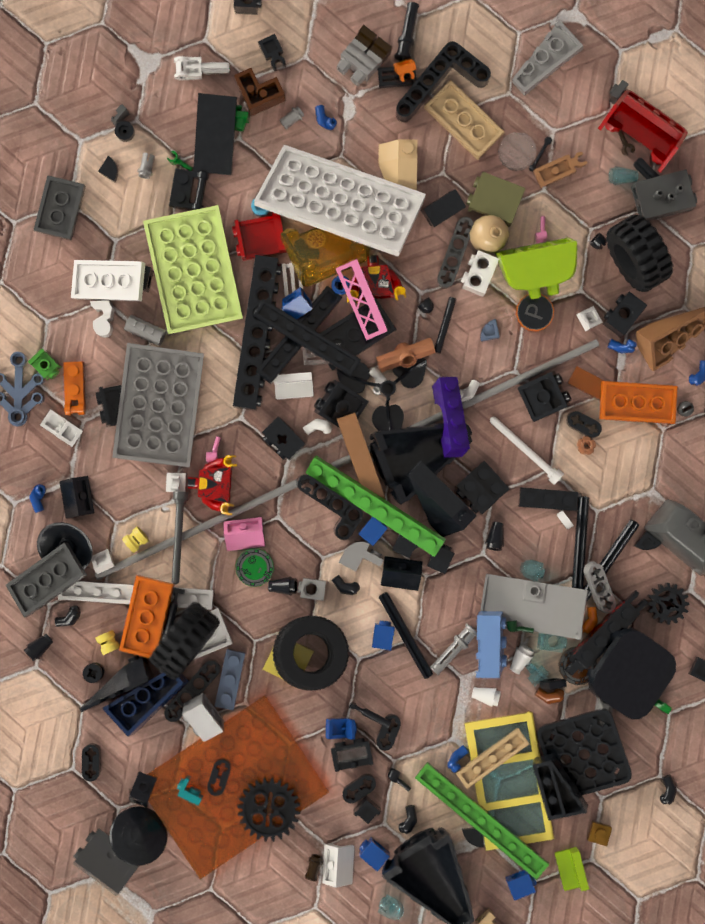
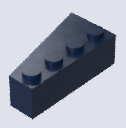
M162 673L102 709L124 734L129 737L140 730L189 680L183 674L177 679H171L165 673Z

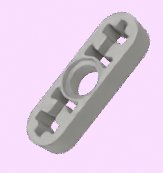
M590 561L584 567V575L596 607L604 613H611L616 607V601L602 565ZM603 583L602 591L597 592V585Z

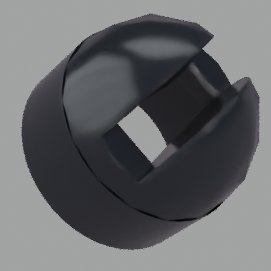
M598 233L589 244L595 249H602V245L606 246L607 241L601 233Z
M428 297L417 307L423 313H430L434 309V304Z

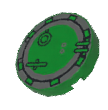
M257 548L243 552L236 562V574L239 580L251 587L267 583L274 571L271 556L264 550Z

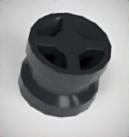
M97 662L90 663L83 670V678L89 683L98 682L104 676V667Z

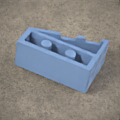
M479 611L477 615L478 653H476V659H478L479 670L478 672L476 671V678H500L504 667H507V655H504V648L507 647V637L503 636V629H506V617H503V611Z

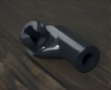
M666 775L662 777L666 791L665 794L660 796V801L664 805H670L674 802L677 788L671 775Z
M415 805L405 806L407 819L399 824L398 828L401 833H410L417 824Z

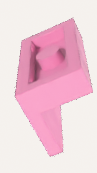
M262 517L224 521V538L227 550L264 547Z

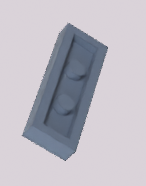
M226 649L214 707L234 710L245 652Z

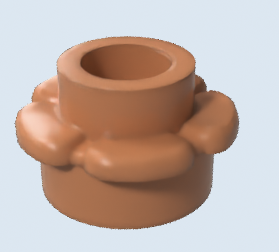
M584 436L577 442L578 451L583 455L592 454L596 447L595 441L589 436Z

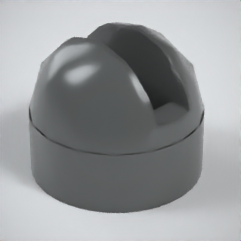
M684 401L678 405L677 410L681 416L687 417L694 412V406L691 402ZM690 406L691 409L685 412L682 411V409Z

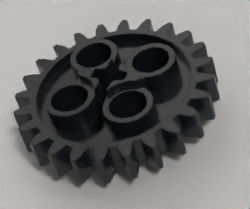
M273 776L270 782L267 781L266 777L263 778V783L256 779V786L250 783L248 785L250 791L244 789L243 793L246 796H240L239 798L240 801L244 802L237 806V808L242 809L237 814L238 816H243L240 824L246 823L244 831L251 829L250 836L256 833L257 840L264 836L265 842L268 837H271L274 842L277 835L282 839L283 832L289 835L288 828L295 829V825L292 822L299 821V818L295 816L301 813L300 810L296 809L301 804L300 802H295L298 795H292L294 788L287 789L288 782L281 785V778L277 783L274 782ZM269 792H272L271 809L273 810L270 814L269 826H266L267 809L265 808L268 805ZM263 794L266 800L260 803L256 800L255 796ZM282 796L285 799V803L279 805L275 802V798ZM255 814H261L264 820L261 822H257L254 820L253 816ZM274 816H280L282 817L283 822L280 824H276L273 822L272 818Z

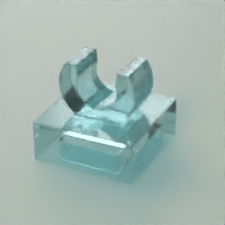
M530 663L526 667L531 674L528 680L534 687L549 675L543 666L537 669Z

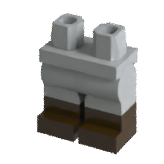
M363 24L359 33L342 52L341 60L337 65V71L345 75L351 69L355 73L350 77V80L357 86L364 82V80L368 82L371 76L391 55L392 46L382 38H377V35Z

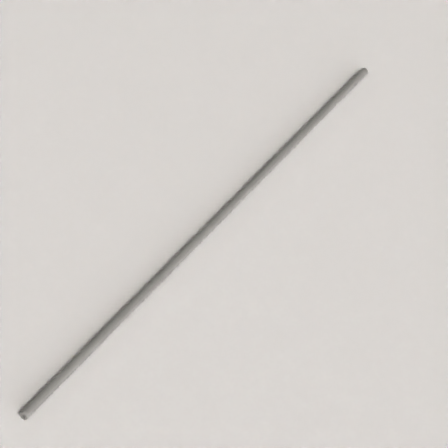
M597 339L488 389L472 399L462 402L463 410L598 347L599 342ZM442 411L409 427L434 424L443 419ZM370 445L367 446V447H368V450H369V453H372V452H371ZM347 455L330 464L335 468H339L352 461L350 455ZM307 478L306 480H303V479H302V480H301L302 485L305 484V483H307L309 479H308V478ZM296 480L229 510L228 512L232 513V515L221 514L182 532V541L297 488ZM174 537L124 559L104 572L95 573L96 579L100 580L174 545Z

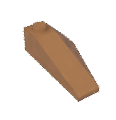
M705 307L652 322L636 331L637 347L652 371L669 363L673 359L672 355L678 349L682 351L686 347L685 343L691 337L696 338L705 329Z

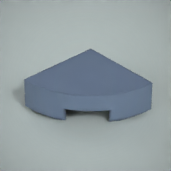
M496 319L489 321L482 329L480 335L481 342L500 338Z

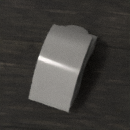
M355 542L346 548L339 563L356 571L363 558L378 566H381L383 559L380 558L382 554L375 550L367 551L369 543Z

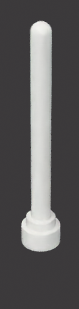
M496 417L490 418L492 425L548 474V480L553 485L564 475L560 469L557 470L555 467L552 468Z

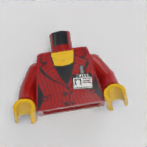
M378 255L367 256L368 266L361 267V270L373 298H394L395 295V299L398 300V295L401 294L406 298V290L392 269H388L387 265H379ZM353 284L350 294L352 297L359 299L362 291L359 286Z
M227 455L224 458H218L207 463L199 471V478L188 477L187 482L188 489H198V497H201L203 504L225 515H232V513L228 512V508L230 506L234 507L233 504H230L232 467L237 466V464H232L231 462L232 458L236 457L235 455Z

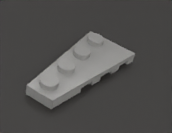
M558 20L551 32L545 36L544 41L534 50L530 59L524 63L513 77L512 83L525 96L583 50V45Z

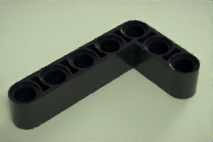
M448 42L399 101L396 107V118L401 122H408L452 68L478 88H483L488 84L491 76L490 69L457 42ZM449 50H453L457 54L455 56H450L447 52ZM469 62L471 67L465 68L462 63ZM443 65L445 69L439 71L435 68V66ZM480 73L484 74L486 79L481 80L477 75ZM425 79L432 80L433 84L426 85L423 81ZM416 93L419 94L421 98L419 100H415L412 98V95ZM407 108L409 113L406 115L401 114L399 110Z

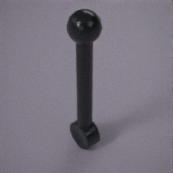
M551 137L545 138V144L543 145L533 165L529 166V170L531 172H533L534 169H536V165L542 157L545 149L548 145L552 143Z

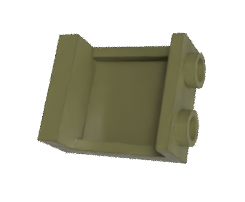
M482 172L481 177L477 176L473 187L476 188L474 195L470 194L466 204L469 205L468 211L471 212L473 210L486 216L494 215L500 217L510 227L525 188Z

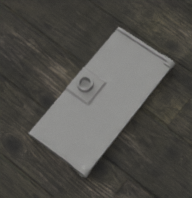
M486 574L480 611H503V617H506V627L508 621H517L518 627L534 628V632L581 640L583 638V622L588 590Z

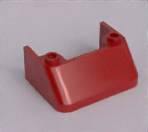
M625 90L598 127L600 131L604 126L611 132L623 130L652 151L650 153L652 161L657 165H661L658 169L660 173L680 148L688 134L683 126L631 90Z

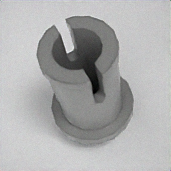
M298 106L296 108L293 107L292 111L279 121L287 130L299 119L302 120L304 114Z
M143 153L141 166L137 171L139 173L138 176L150 179V176L153 174L151 170L155 156L150 154L149 161H147L148 153Z

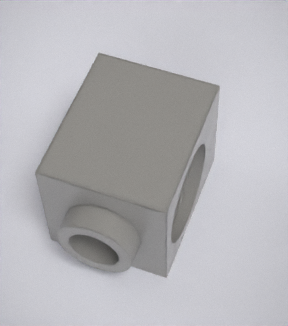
M303 578V582L299 581L297 593H301L300 598L323 601L326 581ZM310 583L317 586V592L314 594H309L306 591V586Z

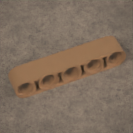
M352 413L338 418L337 422L359 483L386 500L356 414Z

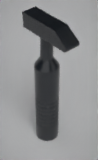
M174 588L173 590L174 598L170 603L165 632H168L174 624L178 607V593L185 594L184 589Z
M351 702L349 708L360 711L363 716L388 729L392 721L366 708L362 709L356 706L354 702Z

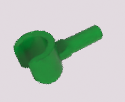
M171 151L176 156L174 160L167 158L172 165L178 164L187 170H193V167L183 162L175 151Z

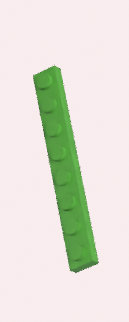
M317 455L313 458L306 474L435 557L446 540L445 538Z
M427 762L415 776L416 780L536 880L549 866V863L431 764Z

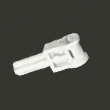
M179 56L174 58V63H176L174 78L176 80H201L202 74H229L230 72L228 62H202L201 57Z

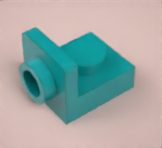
M187 775L185 779L181 778L177 789L180 790L177 796L199 806L204 795L200 794L201 791L195 787H187L191 776Z

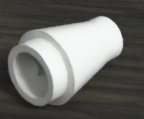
M520 644L519 647H516L509 669L516 674H520L533 658L534 651Z
M474 687L472 698L491 707H498L501 691H498L497 688Z

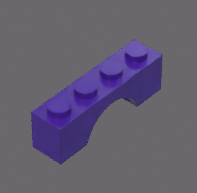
M439 377L432 386L434 402L440 406L443 414L444 428L441 443L444 458L463 457L470 449L458 378Z

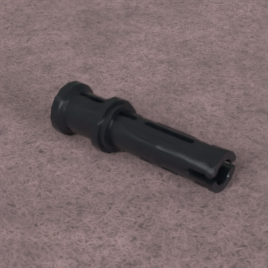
M415 2L407 3L402 35L398 38V51L394 56L398 61L411 59V47L414 46V39L412 37L419 4Z

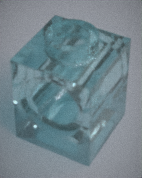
M539 633L538 649L562 653L563 648H566L567 637L556 636L557 643L554 646H550L548 639L556 635Z

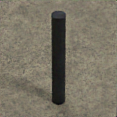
M449 297L435 344V352L441 354L456 303V298Z

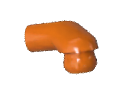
M596 606L587 607L588 619L585 623L583 622L582 633H591L597 625Z

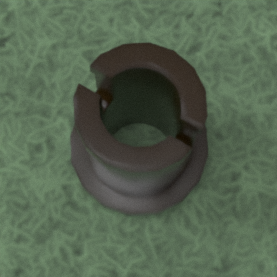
M312 854L309 857V866L305 875L307 880L317 881L320 866L323 865L322 856Z

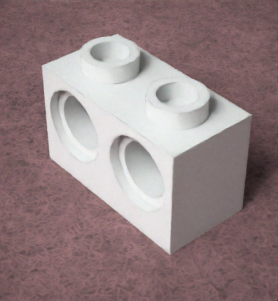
M479 250L476 255L472 254L468 263L471 266L469 273L465 271L461 280L464 283L462 289L483 297L499 259ZM478 261H486L487 268H480ZM474 277L478 278L480 280V285L473 286L470 282V279Z

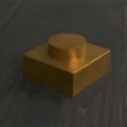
M592 821L587 840L607 846L612 827Z

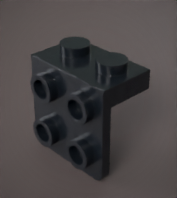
M121 385L103 388L102 386L99 387V392H96L97 404H102L103 411H100L102 424L106 423V427L117 425Z

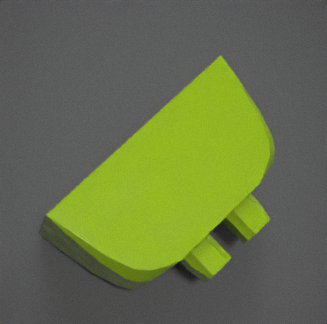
M571 238L557 239L495 252V255L499 259L498 264L507 284L515 290H527L529 297L536 299L541 297V287H546L547 295L559 294V284L574 276L577 265V241Z

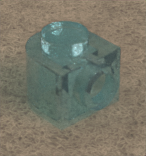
M525 560L520 566V572L525 578L538 582V579L543 578L545 568H543V563Z
M387 894L379 903L378 913L391 920H398L403 916L404 906L400 901Z

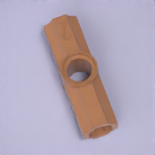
M431 338L411 345L406 342L400 343L396 346L395 351L376 357V361L380 371L385 372L398 366L404 368L412 367L418 359L436 352Z

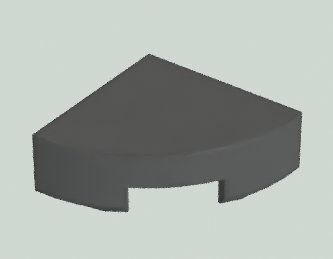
M123 104L116 109L117 114L111 117V122L116 126L130 115Z

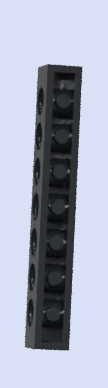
M255 255L233 400L234 408L257 411V407H261L262 396L259 393L260 388H264L265 379L258 374L249 376L247 370L251 366L258 369L266 360L265 353L266 350L270 349L271 339H268L269 331L272 332L273 328L255 318L253 313L262 301L258 298L261 292H267L269 297L266 301L276 306V301H273L274 294H278L279 283L276 280L277 275H281L282 264H279L278 258ZM264 273L272 275L271 279L267 282L261 279ZM256 329H261L263 335L260 338L253 337V332ZM259 348V356L252 357L250 355L251 349ZM248 385H252L255 388L254 393L251 395H247L244 392L245 387Z

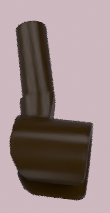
M620 130L618 134L623 145L621 151L623 155L627 156L626 147H629L632 153L635 152V147L633 144H628L623 131Z

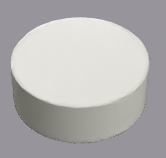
M563 510L557 513L558 518L566 529L574 526Z

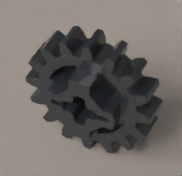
M665 582V587L662 584H658V590L655 588L651 589L653 595H647L651 599L647 605H650L651 608L647 611L654 613L652 615L653 619L658 618V622L661 624L665 620L667 625H670L671 620L674 623H678L677 618L684 619L682 613H688L685 606L690 605V603L685 602L688 595H682L683 588L677 590V584H673L670 587V583ZM668 591L665 595L661 597L658 596L660 593ZM677 596L679 598L680 604H678L676 600ZM661 600L669 601L672 605H674V607L667 606L666 604L661 602ZM656 603L660 608L659 611L656 609ZM677 611L674 615L669 616L670 612Z

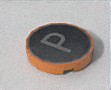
M528 294L519 301L516 307V318L519 324L528 331L537 332L545 329L550 325L554 317L552 302L542 294L540 298L531 299Z

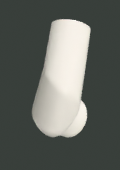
M315 419L303 427L307 435L315 430L323 431L324 434H329L332 431L331 423L322 419Z

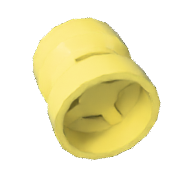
M138 526L132 530L130 535L122 538L123 542L133 553L139 550V546L149 542L148 537Z
M113 630L95 637L97 643L102 647V655L120 648L119 642L114 638L115 633Z

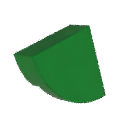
M659 699L654 705L667 714L672 710L669 705Z

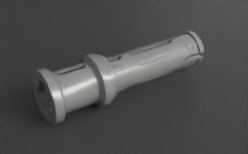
M468 623L465 624L466 627L459 635L454 636V642L430 666L437 675L442 672L462 649H467L468 644L477 636V631Z

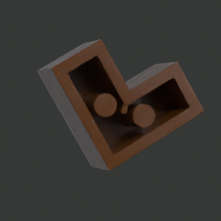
M252 68L234 75L236 84L251 116L286 101L285 93L277 77L259 84Z

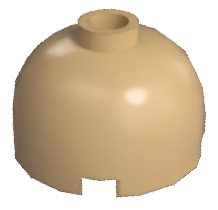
M494 215L482 216L475 220L470 230V240L474 248L487 254L498 252L508 242L509 229L507 224L500 217Z

